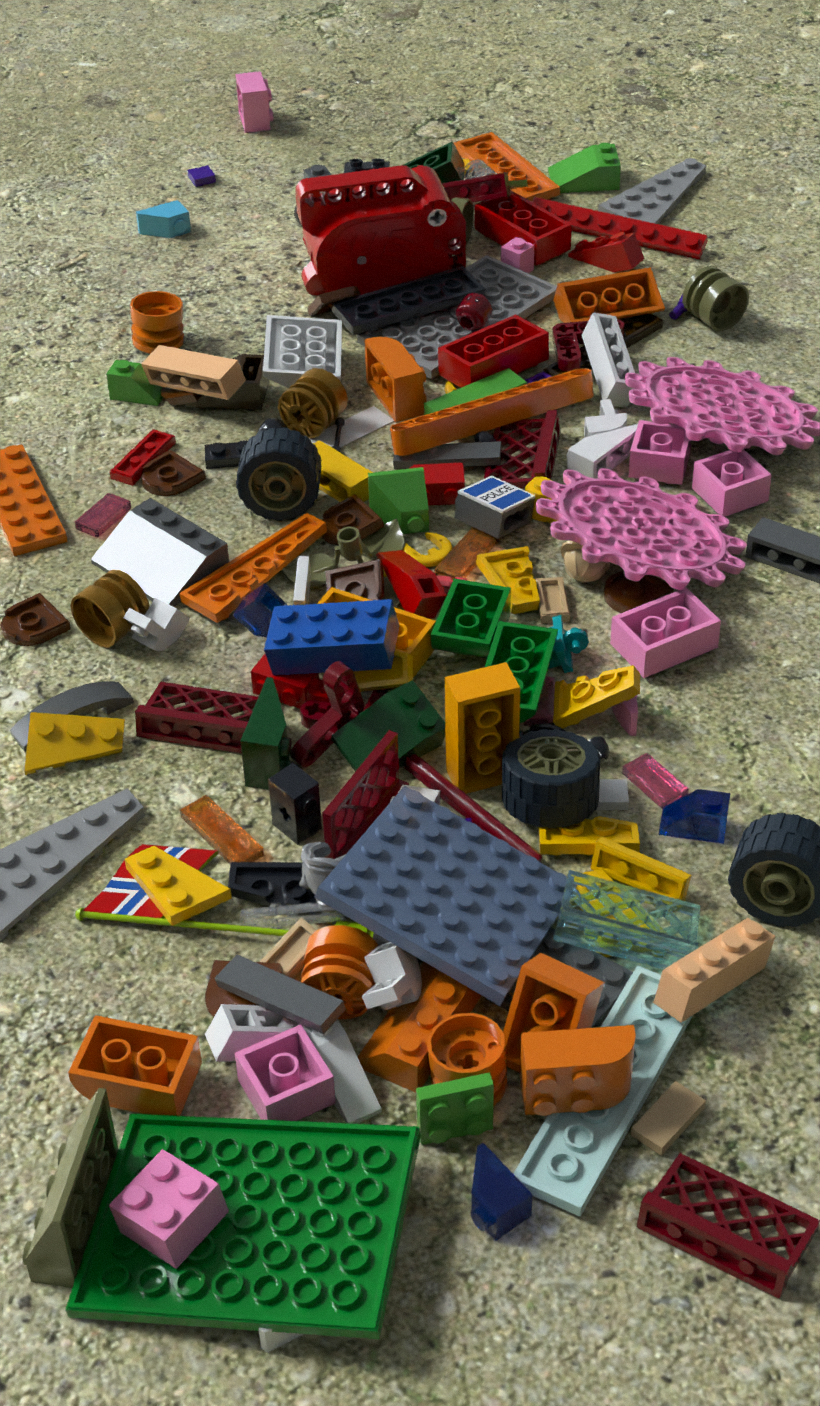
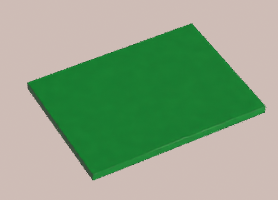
M130 1114L65 1309L68 1317L259 1331L258 1328L260 1327L272 1329V1332L380 1339L421 1139L420 1128L417 1126ZM162 1149L219 1183L229 1210L177 1269L123 1235L109 1207V1204Z

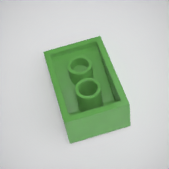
M600 143L599 145H592L548 167L549 178L560 187V193L620 190L621 164L615 144Z

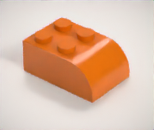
M372 337L365 339L366 382L393 420L399 422L424 415V403L427 402L424 391L426 374L423 367H419L413 354H409L402 343L392 338Z
M539 953L523 964L503 1030L506 1066L520 1073L521 1033L591 1028L605 982L543 953Z
M95 1015L69 1069V1079L75 1089L90 1100L98 1088L106 1089L110 1107L141 1114L180 1116L202 1064L199 1039L197 1035Z
M634 1025L521 1033L520 1082L525 1115L547 1116L552 1113H586L592 1110L608 1109L622 1102L628 1095L632 1083L636 1037Z

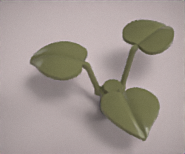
M394 519L384 524L383 528L362 540L357 528H342L337 533L339 546L334 547V561L329 555L324 553L307 555L310 557L311 567L310 590L326 586L325 571L338 568L340 555L348 561L357 560L359 564L364 563L361 555L367 556L368 559H373L374 557L378 559L376 556L377 552L403 550L405 539L398 520ZM298 561L282 569L284 575L294 585ZM384 577L385 592L383 600L392 599L394 607L397 608L401 603L388 577Z

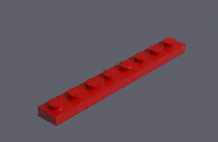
M538 197L533 199V203L572 224V231L597 237L606 236V238H611L620 232H624L625 235L635 233L641 247L699 260L708 242V237L705 234Z

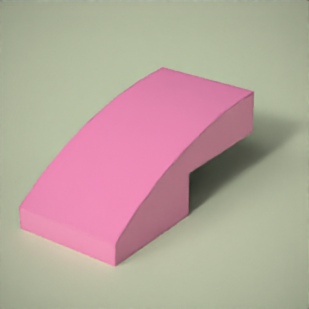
M637 695L628 701L612 706L618 722L630 736H636Z

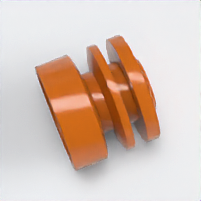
M151 291L139 294L132 299L130 303L131 320L133 322L131 331L133 333L132 343L135 348L151 354L159 345L178 349L183 345V302L181 298L168 292Z
M345 925L327 926L316 930L309 937L301 982L343 1000L346 1010L338 1019L358 1017L369 1010L366 1008L362 995L375 982L364 957L378 946L377 942L364 931Z
M475 1013L455 1014L441 1020L432 1029L427 1039L432 1085L490 1072L494 1084L493 1106H495L503 1098L508 1087L504 1033L499 1025L490 1018Z

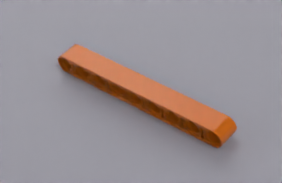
M590 369L568 371L394 424L390 427L393 452L398 456L414 454L475 435L478 432L488 431L545 413L547 410H555L594 397L592 372Z

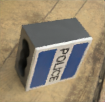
M489 476L458 491V496L455 500L456 510L454 518L499 539L531 523L535 495L494 476Z

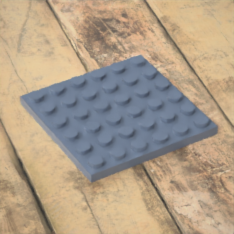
M404 786L320 884L314 898L501 1006L516 983L521 966L531 960L572 897L577 884L568 879L564 874L558 873L540 863L536 858L524 854L510 846L506 841L496 838L476 824L470 823L452 813L448 808L429 800L420 792Z

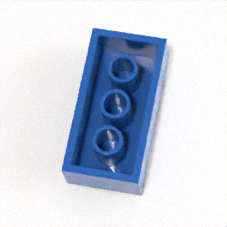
M392 599L274 606L264 647L272 674L325 673L328 667L336 661H341L353 671L392 669L399 630V622Z

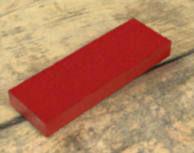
M152 429L109 471L110 478L134 486L141 479L143 467L151 460L169 451L176 444L175 436Z

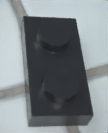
M248 441L204 445L206 469L238 467L242 449Z

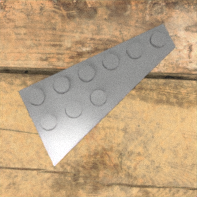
M694 158L685 159L683 162L599 204L598 211L661 224L662 218L668 217L681 202V197L683 195L686 196L689 193L690 187L696 185L706 174V165Z
M128 788L0 849V942L9 935L8 930L18 921L23 923L31 916L30 911L37 904L44 901L47 902L83 870L82 865L91 857L96 859L104 852L103 847L109 841L119 839L145 816L143 806Z

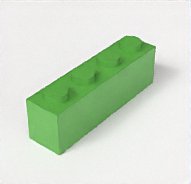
M507 368L425 402L424 415L526 385L527 382Z

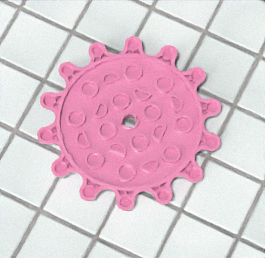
M668 357L666 360L667 367L641 361L638 365L640 374H625L626 385L634 388L629 391V401L631 403L650 407L651 421L657 424L678 425L685 429L686 437L693 441L709 438L711 442L716 444L725 443L728 449L734 452H742L744 449L751 448V446H757L770 454L781 455L786 449V444L806 450L814 443V438L811 436H820V422L811 420L818 412L815 406L791 400L795 394L793 389L786 386L766 385L760 381V374L754 371L744 370L741 373H733L725 370L720 363L712 360H705L703 366H694L680 358Z
M606 468L599 469L597 479L589 478L578 471L567 469L563 473V481L566 485L551 480H543L541 483V493L552 500L538 499L536 511L542 516L557 520L552 522L550 526L552 537L558 540L574 541L582 545V558L589 563L602 561L619 565L623 568L625 577L629 580L640 581L644 575H652L662 578L674 589L683 590L689 584L690 578H694L711 587H719L726 578L721 571L737 575L745 568V562L731 554H741L747 544L740 538L724 534L722 531L729 525V520L722 515L706 514L696 509L695 506L698 503V499L691 494H668L663 492L659 488L658 482L650 477H640L638 482H629L620 478L613 470Z

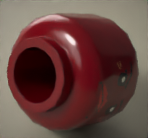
M478 293L467 294L456 309L457 320L461 327L466 330L481 329L492 315L491 303L484 295Z

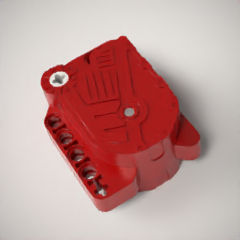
M400 165L305 178L296 185L297 214L303 227V241L311 259L310 263L303 269L301 277L306 291L310 295L318 296L351 286H357L362 295L460 266L466 267L465 218L458 205L450 200L436 171L428 166L419 165L411 169Z

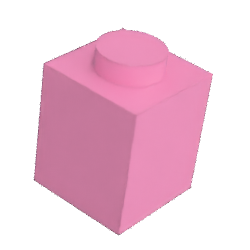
M515 237L501 247V262L530 273L534 270V244Z

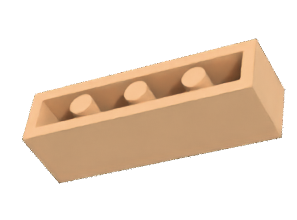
M159 345L141 363L147 379L152 385L229 400L246 381L241 365L236 359Z
M750 918L744 919L663 969L653 1003L682 1023L765 969L776 936Z

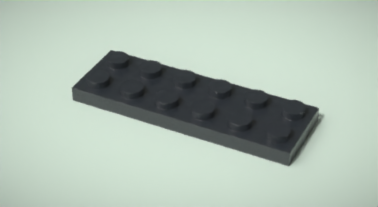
M463 266L334 302L332 303V312L339 320H342V323L352 335L364 334L366 331L384 328L390 324L408 321L421 315H429L442 309H450L459 305L465 296L470 293H478L485 296V288Z

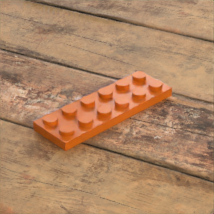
M493 132L454 142L460 156L464 159H469L471 165L484 176L508 172L509 181L527 180L528 187L511 189V191L533 202L534 197L550 200L560 195V187Z
M22 444L8 446L0 450V527L13 556L68 542L66 532Z

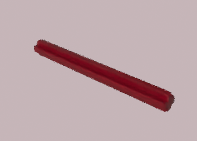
M413 754L411 757L406 758L405 769L429 789L440 790V798L462 816L471 818L472 823L479 826L482 830L498 839L506 841L510 846L543 863V857L539 852L420 756Z

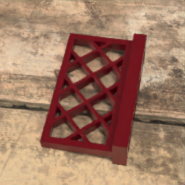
M508 172L443 183V186L450 200L459 197L471 199L474 203L511 196V189L528 187L527 180L509 181Z
M547 410L546 418L520 420L495 428L494 438L497 442H501L502 446L505 444L511 446L502 450L501 460L505 459L507 462L500 466H486L484 479L489 476L497 477L501 475L503 478L500 480L518 488H525L534 477H547L552 480L561 435L558 410ZM540 428L533 433L530 432L531 429ZM504 430H514L507 435L502 432ZM521 435H523V436L525 437V438L521 439L520 441L514 440V439L518 438V437L521 436ZM532 442L536 443V445H534L531 448L526 447ZM518 450H519L520 452H522L521 454L517 455L516 457H513V456L511 455V454L517 452ZM528 458L533 459L531 462L527 464L523 463V461H525ZM514 466L519 468L512 473L508 472ZM526 473L531 476V478H519Z
M161 681L146 705H139L135 710L136 736L242 754L240 741L253 712L251 709L255 707L259 696ZM164 693L175 694V696L165 698L163 695ZM197 698L206 699L196 703L192 701ZM181 703L186 704V706H182L176 709L173 707L174 705ZM233 703V705L223 707L221 704ZM211 707L215 709L207 713L202 711ZM239 712H243L245 714L235 718L231 716L232 714H236Z
M391 730L386 733L322 812L324 842L331 849V853L324 858L336 859L347 854L388 806L392 796L398 794L402 785H409L408 782L399 779L398 733Z
M679 1153L653 1192L648 1191L642 1199L636 1228L780 1299L786 1290L788 1279L819 1229L820 1220ZM681 1169H684L696 1175L698 1181L682 1183L678 1173ZM723 1188L731 1192L734 1198L717 1200L713 1189ZM704 1191L708 1201L691 1203L687 1193ZM678 1194L682 1205H676L662 1198V1196ZM758 1205L765 1208L769 1215L752 1217L748 1206ZM739 1208L743 1219L727 1221L722 1210ZM713 1212L717 1222L712 1223L696 1214ZM795 1223L806 1228L804 1233L789 1235L784 1224ZM774 1225L779 1236L762 1238L758 1227ZM749 1229L753 1240H747L732 1231ZM785 1247L789 1259L779 1256L768 1249Z

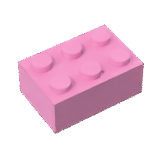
M684 588L613 616L610 644L631 666L634 665L643 678H646L718 648L721 620L688 588Z

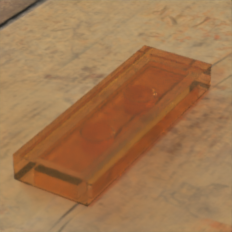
M472 527L434 569L435 574L450 576L452 580L455 577L466 578L477 566V555L489 553L501 538L498 539Z
M207 795L180 809L181 818L213 849L217 850L229 864L231 862H255L264 856V848Z

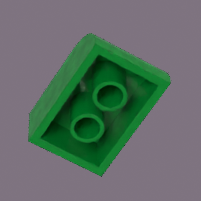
M454 579L431 633L432 649L488 658L498 622H508L511 615V588Z

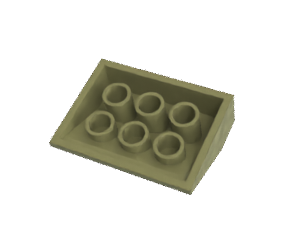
M98 1088L72 1127L67 1143H62L60 1146L58 1169L55 1175L49 1177L46 1188V1203L44 1208L40 1207L36 1213L35 1234L32 1241L26 1242L23 1251V1265L27 1266L31 1282L73 1288L118 1152L106 1089Z

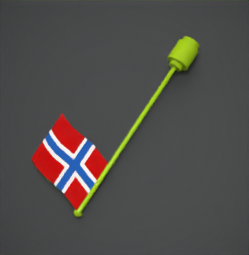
M142 844L129 856L156 846L201 872L218 855V851ZM125 860L105 889L85 909L79 908L75 913V917L79 921H82L83 918L171 926L126 869ZM185 920L174 925L175 927L284 936L289 931ZM337 921L335 924L358 928L373 938L374 932L357 922Z

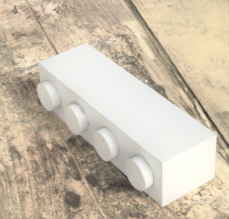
M593 312L582 333V338L602 400L611 399L613 406L627 408L630 403L629 391L634 388L626 385L625 374L635 373L617 318L613 315Z

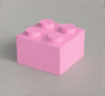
M261 71L235 74L239 116L245 133L270 130L273 112L269 106V102H272L270 88H268L267 79H263Z
M639 420L630 450L628 477L636 479L650 477L658 482L682 485L690 457L692 441L686 437L685 429L674 424H657L651 421Z
M727 450L694 462L692 489L719 515L726 517L768 502L772 475L745 450L742 452Z
M302 1025L235 1052L238 1081L260 1119L297 1121L336 1103L334 1076Z
M163 1149L109 1204L117 1226L123 1235L176 1269L229 1212L219 1183Z

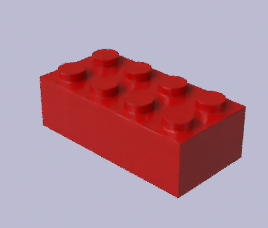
M511 190V196L485 200L475 204V230L499 243L501 246L515 237L534 244V265L536 266L571 250L572 224Z
M515 314L439 347V375L462 388L507 368L519 374V372L537 366L539 363L549 359V332Z

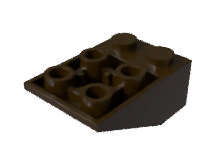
M241 354L232 358L239 361L246 381L229 400L201 395L198 402L185 404L186 407L221 408L224 410L246 409L249 411L262 410L270 379L263 376L264 355Z

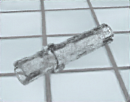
M271 903L270 907L242 909L240 920L242 926L282 929L283 926L294 925L300 918L309 924L344 921L345 915L340 912L329 913L321 911L322 914L299 916L298 913L321 910L318 908L317 903L281 906L280 903ZM287 914V917L264 919V916Z

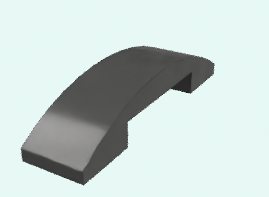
M102 681L81 685L64 691L41 703L20 719L10 729V732L23 751L26 752L31 712L85 716L102 708L108 715L133 704L134 700L119 682Z

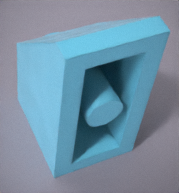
M178 200L136 212L138 232L140 234L173 238L191 232L189 211Z

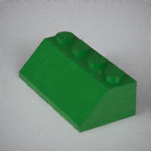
M499 621L485 667L507 662L520 686L519 724L536 715L558 636V629Z

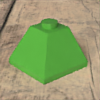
M115 360L106 373L110 400L158 406L163 399L161 395L162 386L149 383L141 363Z
M423 467L368 473L369 507L382 518L384 524L397 519L402 534L429 531V507Z

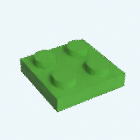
M490 1072L416 1088L417 1127L420 1128L421 1145L442 1143L451 1138L479 1135L485 1131L493 1130L494 1084Z

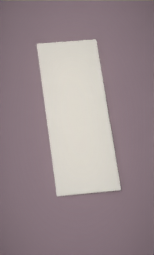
M374 406L345 419V425L341 430L339 447L395 420ZM333 425L325 429L320 436L309 439L312 443L320 440L332 447L334 446L337 426Z

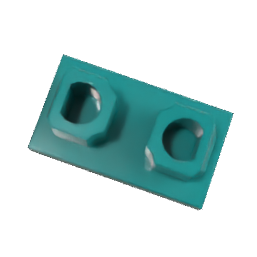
M558 615L552 617L553 626L549 627L558 629V636L548 669L562 666L564 673L573 672L572 652L577 654L584 650L589 644L588 634L582 629L574 627L569 631L564 630L562 616Z

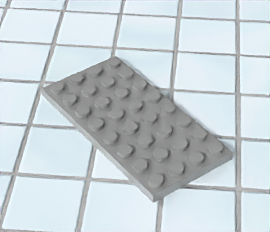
M488 255L465 268L485 288V297L492 306V315L481 329L515 314L525 319L553 301L557 286ZM456 305L450 309H442L429 315H421L408 321L397 322L384 328H377L366 331L364 334H357V342L365 346V339L388 337L402 343L409 354H413L419 367H423L426 377L432 379L439 374L438 348L478 330H466L461 327L456 317V309L459 305Z

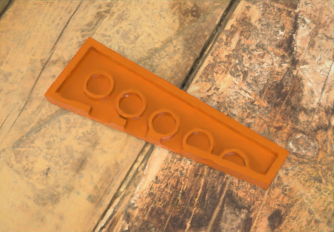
M309 513L304 514L179 593L181 602L216 623L227 619L232 611L327 532L326 522Z

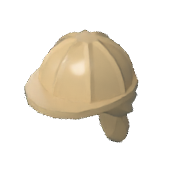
M574 541L564 542L561 547V554L564 558L565 570L576 581H581L582 583L596 581L610 568V562L589 563L582 558L583 546Z

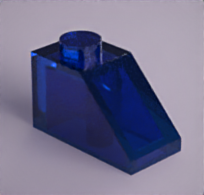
M264 583L242 599L233 616L253 635L267 638L274 606H286L288 604Z
M697 789L664 806L659 835L724 844L731 793Z
M482 1143L477 1146L470 1215L479 1230H486L497 1241L532 1216L533 1194Z

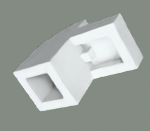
M611 399L600 400L599 416L585 417L584 438L626 427L627 413L619 414L618 409H614Z
M157 598L153 600L145 615L129 608L123 617L133 624L131 630L135 633L132 639L155 651H163L177 641L190 620L180 610Z
M389 942L377 946L364 957L375 982L362 995L367 1009L381 1006L382 1010H388L418 1000L421 994L422 979L419 963L414 955Z

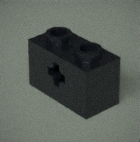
M294 763L268 779L272 824L297 845L307 838L314 836L322 829L319 783Z

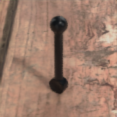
M338 417L335 420L337 428L334 446L332 447L341 453L339 443L345 420Z

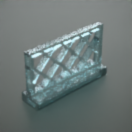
M569 870L553 940L663 970L698 948L697 933L701 905ZM573 884L587 887L590 892L581 895ZM607 895H618L623 901L614 903ZM598 899L604 908L595 910L589 901ZM640 904H651L657 910L648 913ZM579 905L583 911L573 909V907ZM631 908L638 917L629 919L622 910ZM674 912L691 915V918L681 922ZM613 915L616 920L606 918V916ZM664 917L672 926L663 929L656 919ZM642 924H646L650 929L639 926ZM676 933H679L683 938L676 937V936H672V935H673V934H676Z

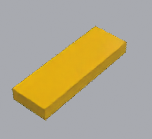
M600 837L596 841L591 870L603 869L610 878L680 908L685 903L691 874L604 837Z

